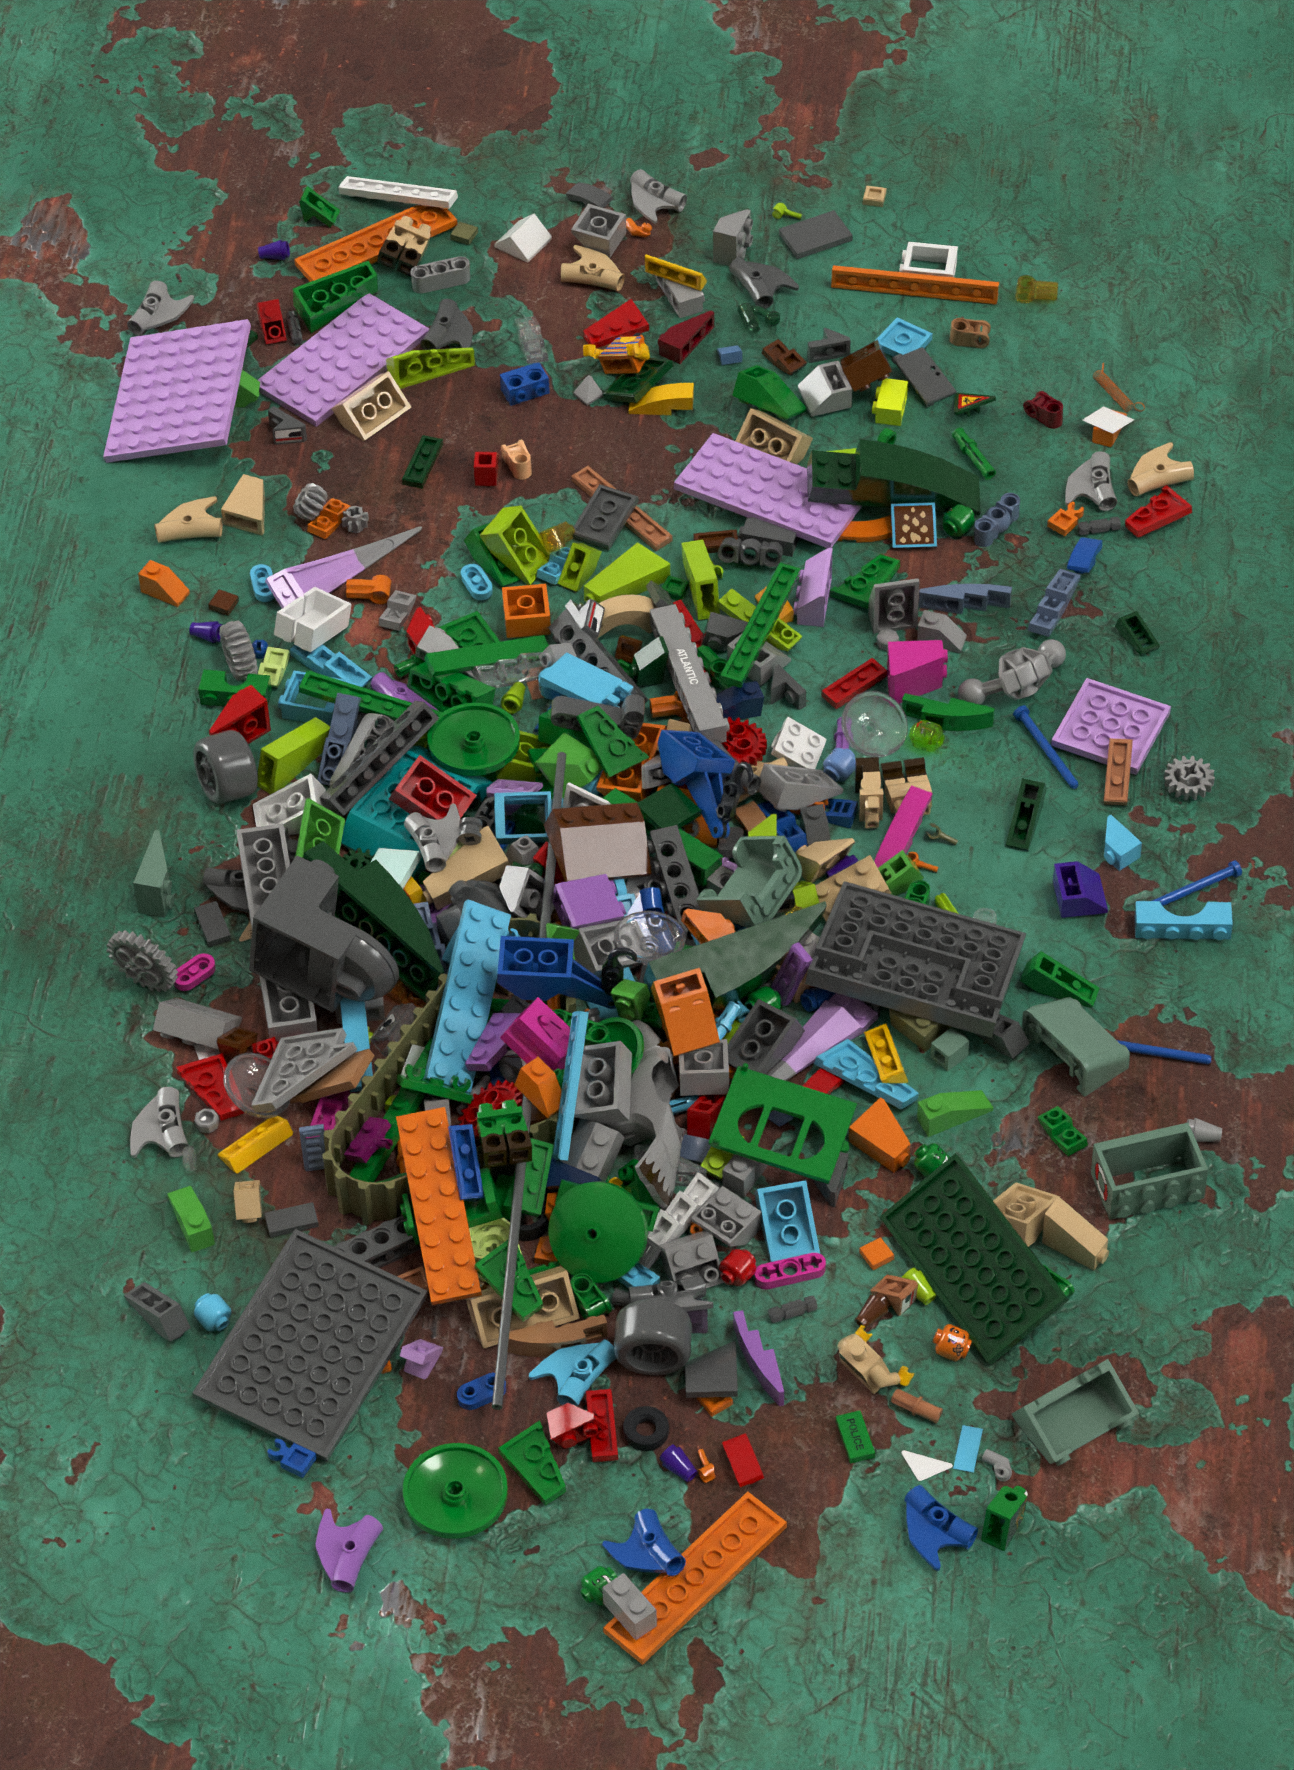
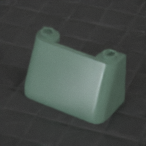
M785 836L740 837L732 851L733 858L738 866L718 895L712 889H705L700 893L696 901L702 911L720 913L732 923L749 928L772 920L800 880L802 866Z
M1067 997L1032 1006L1023 1012L1022 1030L1029 1043L1033 1040L1037 1044L1041 1041L1045 1042L1070 1067L1069 1075L1071 1077L1077 1076L1080 1083L1077 1086V1090L1084 1097L1129 1068L1130 1052L1128 1048L1123 1044L1121 1045L1082 1008L1076 999Z
M1109 1359L1011 1413L1015 1422L1049 1464L1055 1462L1057 1466L1070 1460L1069 1454L1105 1432L1116 1426H1119L1120 1430L1131 1425L1134 1423L1132 1417L1139 1414Z

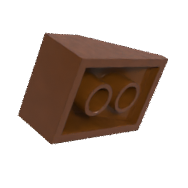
M878 339L840 359L842 370L854 392L857 390L862 392L871 386L870 383L875 380L883 381L892 372Z

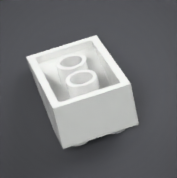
M309 774L253 804L256 827L283 823L284 828H288L289 835L299 834L306 799L309 798L329 809L320 798L326 789L312 774Z

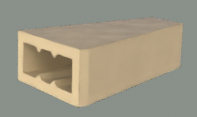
M489 826L484 827L480 831L482 834L480 843L476 845H463L446 861V867L442 871L433 872L423 881L426 889L423 891V894L428 904L433 903L437 910L451 904L452 896L449 894V889L459 880L494 882L503 876L506 865L510 866V863Z

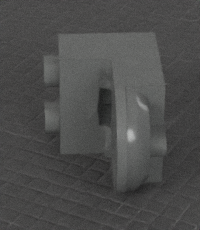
M296 855L253 917L249 971L331 1012L335 1011L343 997L355 1001H371L391 992L399 980V969L392 955L375 938L335 917L339 876L324 861L312 860L310 862Z

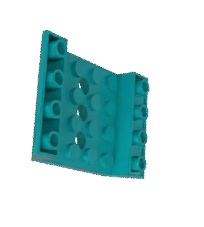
M412 746L349 811L343 829L341 846L349 850L352 849L354 852L357 848H361L362 853L369 849L371 856L376 854L379 848L419 851L421 854L414 838L404 827L405 819L410 813L389 800L390 792L396 789L419 755L476 794L475 799L481 802L487 796V787L493 782L480 775L464 776L449 772L433 760L428 749L422 746ZM423 856L411 875L415 881L419 878L420 873L426 869Z

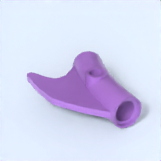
M384 672L376 674L371 680L370 686L376 692L411 703L422 701L430 709L437 710L410 690L407 684L392 680Z
M325 1509L318 1529L316 1550L321 1564L331 1581V1586L335 1590L347 1593L354 1590L361 1566L372 1545L383 1531L382 1524L376 1518L364 1515L361 1520L354 1524L338 1527L333 1521L331 1510Z

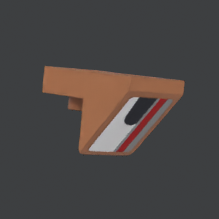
M886 1275L870 1292L872 1295L875 1292H879L885 1296L897 1315L900 1316L915 1302L918 1283L915 1280Z

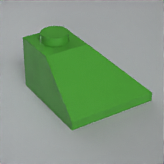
M563 733L535 762L554 789L557 754L559 752L566 753L562 798H564L568 783L581 788L590 783L603 769L598 758L590 748L566 733Z

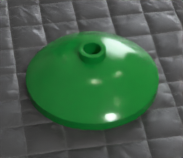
M621 1017L607 1018L598 1022L608 1028L612 1042L621 1041L632 1052V1075L639 1066L644 1052V1039L640 1029L630 1020Z

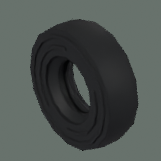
M637 1407L625 1417L623 1424L624 1438L636 1450H655L661 1447L668 1438V1419L662 1411L655 1407ZM649 1421L656 1426V1431L649 1436H643L637 1432L636 1427L641 1422Z

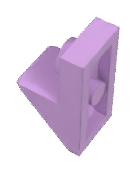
M422 1339L403 1346L400 1357L407 1359L404 1371L426 1379L440 1357L443 1347Z

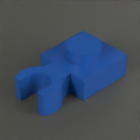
M275 1439L274 1441L275 1447L279 1448V1451L271 1449L267 1451L268 1457L271 1460L280 1461L281 1468L301 1478L306 1475L317 1459L315 1452L296 1443H293L288 1448L281 1439Z

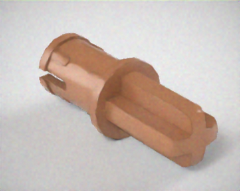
M900 1389L895 1390L891 1399L893 1404L911 1411L913 1416L917 1414L933 1421L935 1424H937L943 1412L942 1408L924 1401L923 1397L917 1398Z

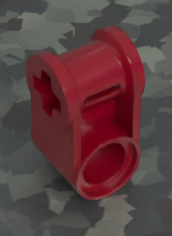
M1039 391L1032 400L1024 402L1023 408L1026 414L1038 420L1046 427L1055 429L1063 424V404L1049 396L1046 392Z

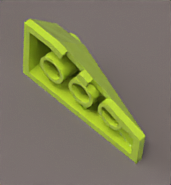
M453 348L409 351L387 358V372H390L399 388L402 389L475 366L474 349Z

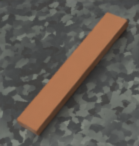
M589 466L571 476L572 482L590 497L593 496L599 484L616 489ZM637 506L625 523L628 529L655 551L673 541V536Z

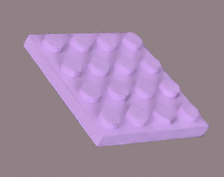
M1086 678L1053 736L1051 746L1107 765L1109 738L1133 739L1130 773L1137 775L1171 712V706Z

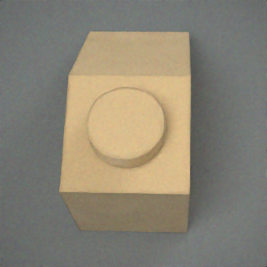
M260 1180L235 1182L236 1220L242 1219V1223L256 1222L257 1218L262 1217Z

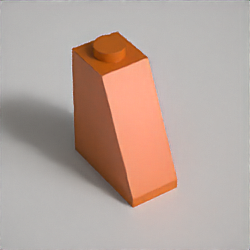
M880 1097L849 1127V1142L893 1173L900 1167L906 1166L911 1158L910 1142L883 1098Z

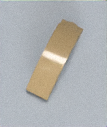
M621 595L599 603L605 608L597 639L612 628L625 624L639 626L649 634L652 632L650 627V609L658 607L655 606L651 598L641 595Z

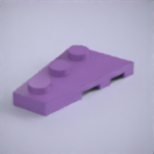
M521 1013L492 1014L465 1063L468 1071H490L508 1052V1045L500 1039V1036Z

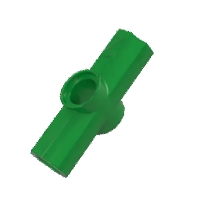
M702 645L698 647L697 656L703 660L704 670L709 674L711 685L720 688L722 691L732 687L720 682V675L728 661L719 658L708 646Z

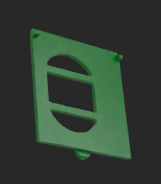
M743 1063L742 1067L738 1066L709 1139V1145L716 1149L829 1184L840 1152L848 1153L849 1143L845 1141V1137L857 1103L750 1070L747 1063ZM762 1107L763 1112L752 1141L748 1143L739 1132L738 1120L745 1112ZM771 1110L804 1120L791 1156L758 1147ZM815 1124L823 1135L824 1146L813 1157L799 1159L810 1125Z

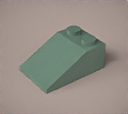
M155 830L133 885L138 913L166 917L168 909L173 907L174 895H171L172 881L169 880L160 831Z

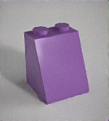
M607 874L555 884L552 903L562 926L578 929L623 920L626 914L622 901L618 902L616 898V886L613 880L609 881Z

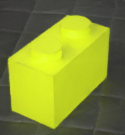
M886 378L882 381L881 386H877L875 398L878 400L873 401L872 414H875V423L901 426L908 397V381Z

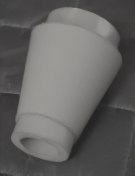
M1198 1118L1187 1120L1197 1142H1220L1222 1128Z

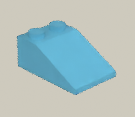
M806 1180L759 1188L754 1192L757 1209L761 1211V1227L770 1262L809 1253L820 1254Z

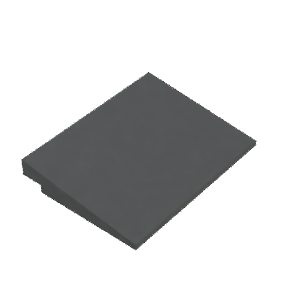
M844 881L815 948L813 961L808 968L805 984L992 1038L1026 933Z

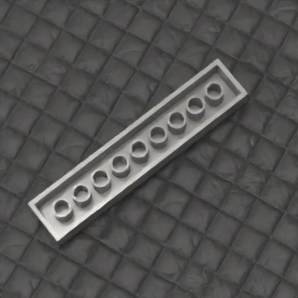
M283 823L236 830L251 928L254 915L290 865ZM259 976L269 1038L275 1037L277 1042H279L281 1037L317 1032L313 1002Z

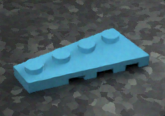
M849 1039L818 1055L814 1062L815 1065L878 1098H883L887 1103L899 1109H903L917 1101L919 1093L908 1084L882 1083L874 1059Z

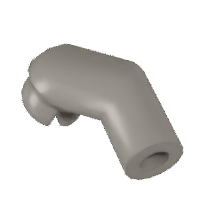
M986 1449L982 1456V1461L994 1467L998 1480H1009L1012 1475L1009 1459Z

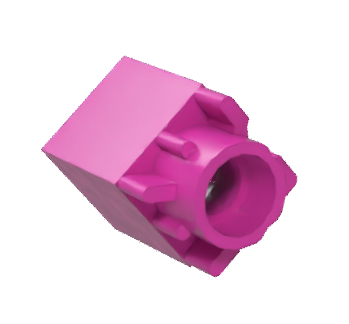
M537 997L500 1036V1039L527 1064L539 1057L552 1071L557 1068L565 1069L570 1027Z

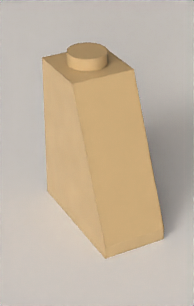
M245 474L242 475L221 508L224 525L263 536L265 522L263 479Z
M1057 1197L1044 1216L1042 1243L1095 1270L1098 1264H1103L1109 1255V1250H1107L1108 1238L1064 1200Z

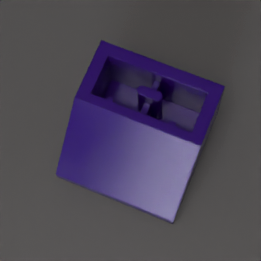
M1078 861L1054 864L1053 885L1061 918L1108 913L1099 873Z

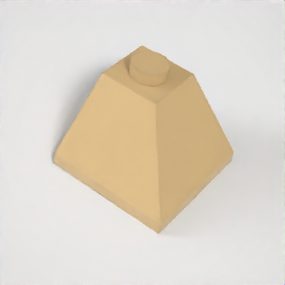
M854 839L814 842L808 847L806 845L800 847L795 854L802 866V877L807 882L813 883L824 876L826 871L830 870L849 854L855 843Z

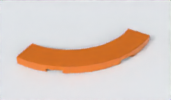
M891 515L870 521H851L837 541L845 539L856 540L857 543L892 538Z

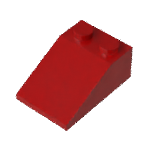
M252 685L238 691L231 697L210 728L209 736L226 730H235L249 744L271 731L267 699Z
M419 755L393 791L389 800L410 814L418 812L426 818L435 820L445 818L450 805L454 803L461 819L477 795Z

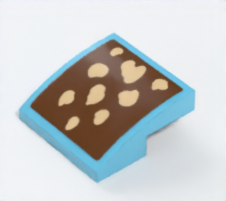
M935 502L891 504L892 548L937 546Z

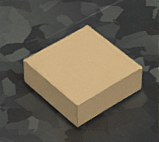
M866 186L863 205L883 207L887 188Z

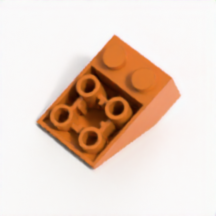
M700 968L653 981L651 991L673 1057L720 1043L708 990Z

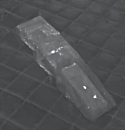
M536 317L515 319L519 341L527 364L548 361V353L545 349L541 328Z
M542 652L520 653L516 659L497 660L494 665L475 666L472 674L475 680L494 688L512 686L515 682L526 683L538 680L540 672L544 669L539 659V655Z

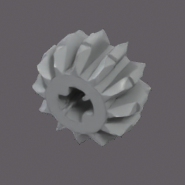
M314 483L307 484L305 488H302L293 505L294 513L307 521L314 520L326 504L327 492L319 485Z

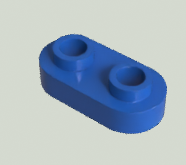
M495 1373L486 1374L460 1386L457 1391V1400L460 1407L466 1410H474L492 1402L494 1385H490V1383H494ZM506 1381L504 1384V1394L506 1392Z

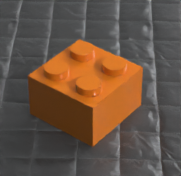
M546 584L502 587L507 638L551 634L548 628L551 622Z

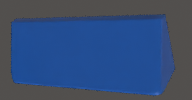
M473 1125L448 1126L459 1198L463 1201H479L484 1198Z

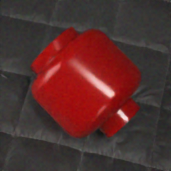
M745 1249L732 1250L719 1264L721 1279L728 1285L743 1286L756 1273L755 1257Z

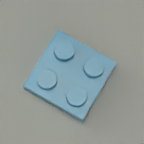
M897 317L877 339L884 353L894 357L898 354L904 355L921 347L925 348L931 342L933 333Z

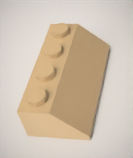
M559 1266L530 1275L542 1299L543 1308L524 1322L512 1310L510 1331L530 1327L538 1322L553 1320L554 1326L580 1319L566 1269ZM492 1287L481 1290V1296L466 1298L471 1320L483 1348L497 1345L499 1339L502 1298Z

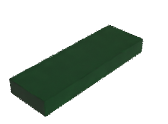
M422 435L402 478V485L423 489L441 451L443 439Z

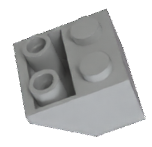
M746 209L719 219L713 230V262L730 266L736 258H745L746 249L751 247L753 242V235H751L753 226L751 210Z
M839 361L818 365L798 384V390L811 417L852 407V388Z
M741 635L727 645L728 660ZM765 642L747 677L757 681L761 686L774 675L776 665L779 664L784 668L791 662V658L768 642Z
M722 1186L691 1217V1221L728 1246L746 1245L761 1230V1211Z
M704 1230L659 1245L663 1248L660 1256L670 1281L699 1275L703 1278L706 1288L724 1283L720 1277V1261L714 1239L709 1232Z

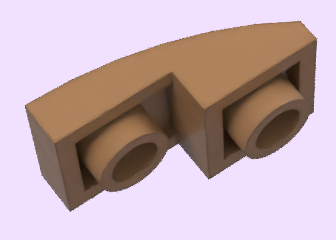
M751 801L736 808L735 818L744 827L745 833L748 836V832L764 821L766 816L758 805Z

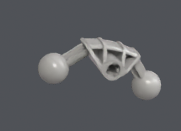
M1050 639L1044 641L1038 650L1022 647L1009 651L999 659V678L984 683L974 678L963 681L958 689L959 700L981 705L987 695L1004 691L1008 697L1014 700L1028 697L1036 693L1051 675L1052 668H1056L1064 662L1066 658L1065 647L1059 641Z

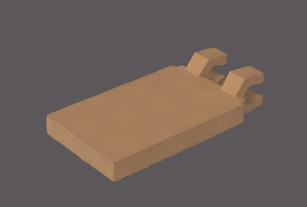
M370 1049L355 1052L289 1101L291 1103H305L356 1088L375 1055Z

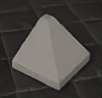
M590 375L573 392V395L587 406L603 397L602 391Z

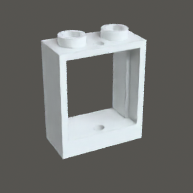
M908 242L907 250H903L902 262L904 264H900L899 272L954 278L958 246ZM911 260L946 263L945 270L910 266Z

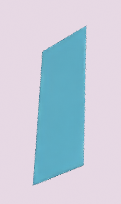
M962 1425L953 1469L974 1473L983 1429Z

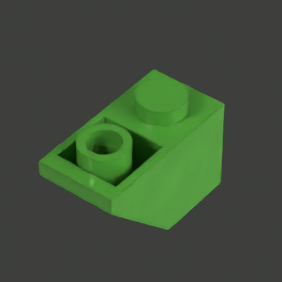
M623 979L612 989L611 996L618 1015L628 1020L642 1019L650 998L647 984Z

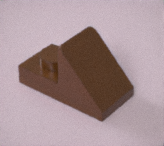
M234 1027L217 1038L220 1054L223 1053L226 1061L243 1065L247 1048L257 1042L258 1033Z

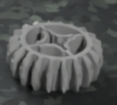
M239 620L221 625L219 635L228 667L238 682L246 681L248 673L257 674L258 672L255 653L246 628Z

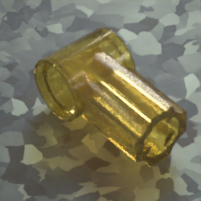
M1023 275L1018 278L1015 293L1017 301L1030 303L1033 299L1057 300L1058 282L1036 281L1034 277L1029 275Z
M565 521L541 531L540 536L547 553L565 547V543L573 539L575 529L573 525Z

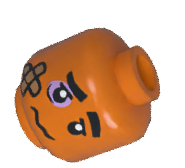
M947 1324L943 1330L937 1329L932 1343L936 1344L935 1351L938 1355L956 1362L960 1358L965 1359L972 1340L969 1339V1333L966 1330L952 1324Z

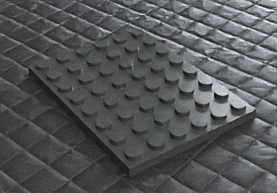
M295 1229L192 1393L193 1398L288 1444L296 1443L316 1453L317 1458L328 1462L427 1298L428 1292Z

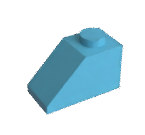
M1109 815L1107 817L1104 857L1110 865H1113L1120 871L1141 857L1142 842L1112 815Z

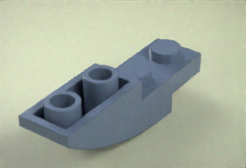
M337 693L328 738L325 740L317 779L321 784L330 785L331 777L356 732L361 697Z

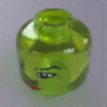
M920 720L910 729L909 738L912 745L917 749L934 752L944 743L943 729L936 723Z

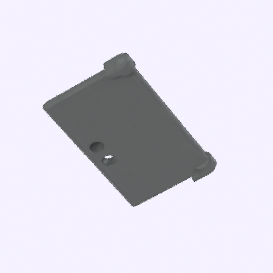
M923 347L904 355L898 354L892 358L891 361L898 366L922 398L926 407H930L935 402L957 393Z

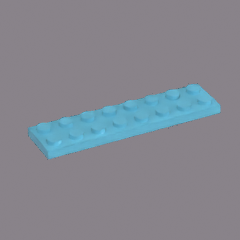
M469 899L464 902L424 1079L429 1080L430 1077H436L444 1080L445 1085L452 1087L450 1081L453 1075L459 1077L458 1086L463 1085L465 1078L471 1080V1086L467 1091L471 1093L476 1071H468L465 1063L487 1024L497 980L500 938L508 930L510 914Z

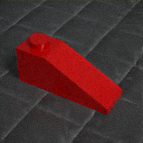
M727 1094L701 1095L687 1109V1135L710 1139Z

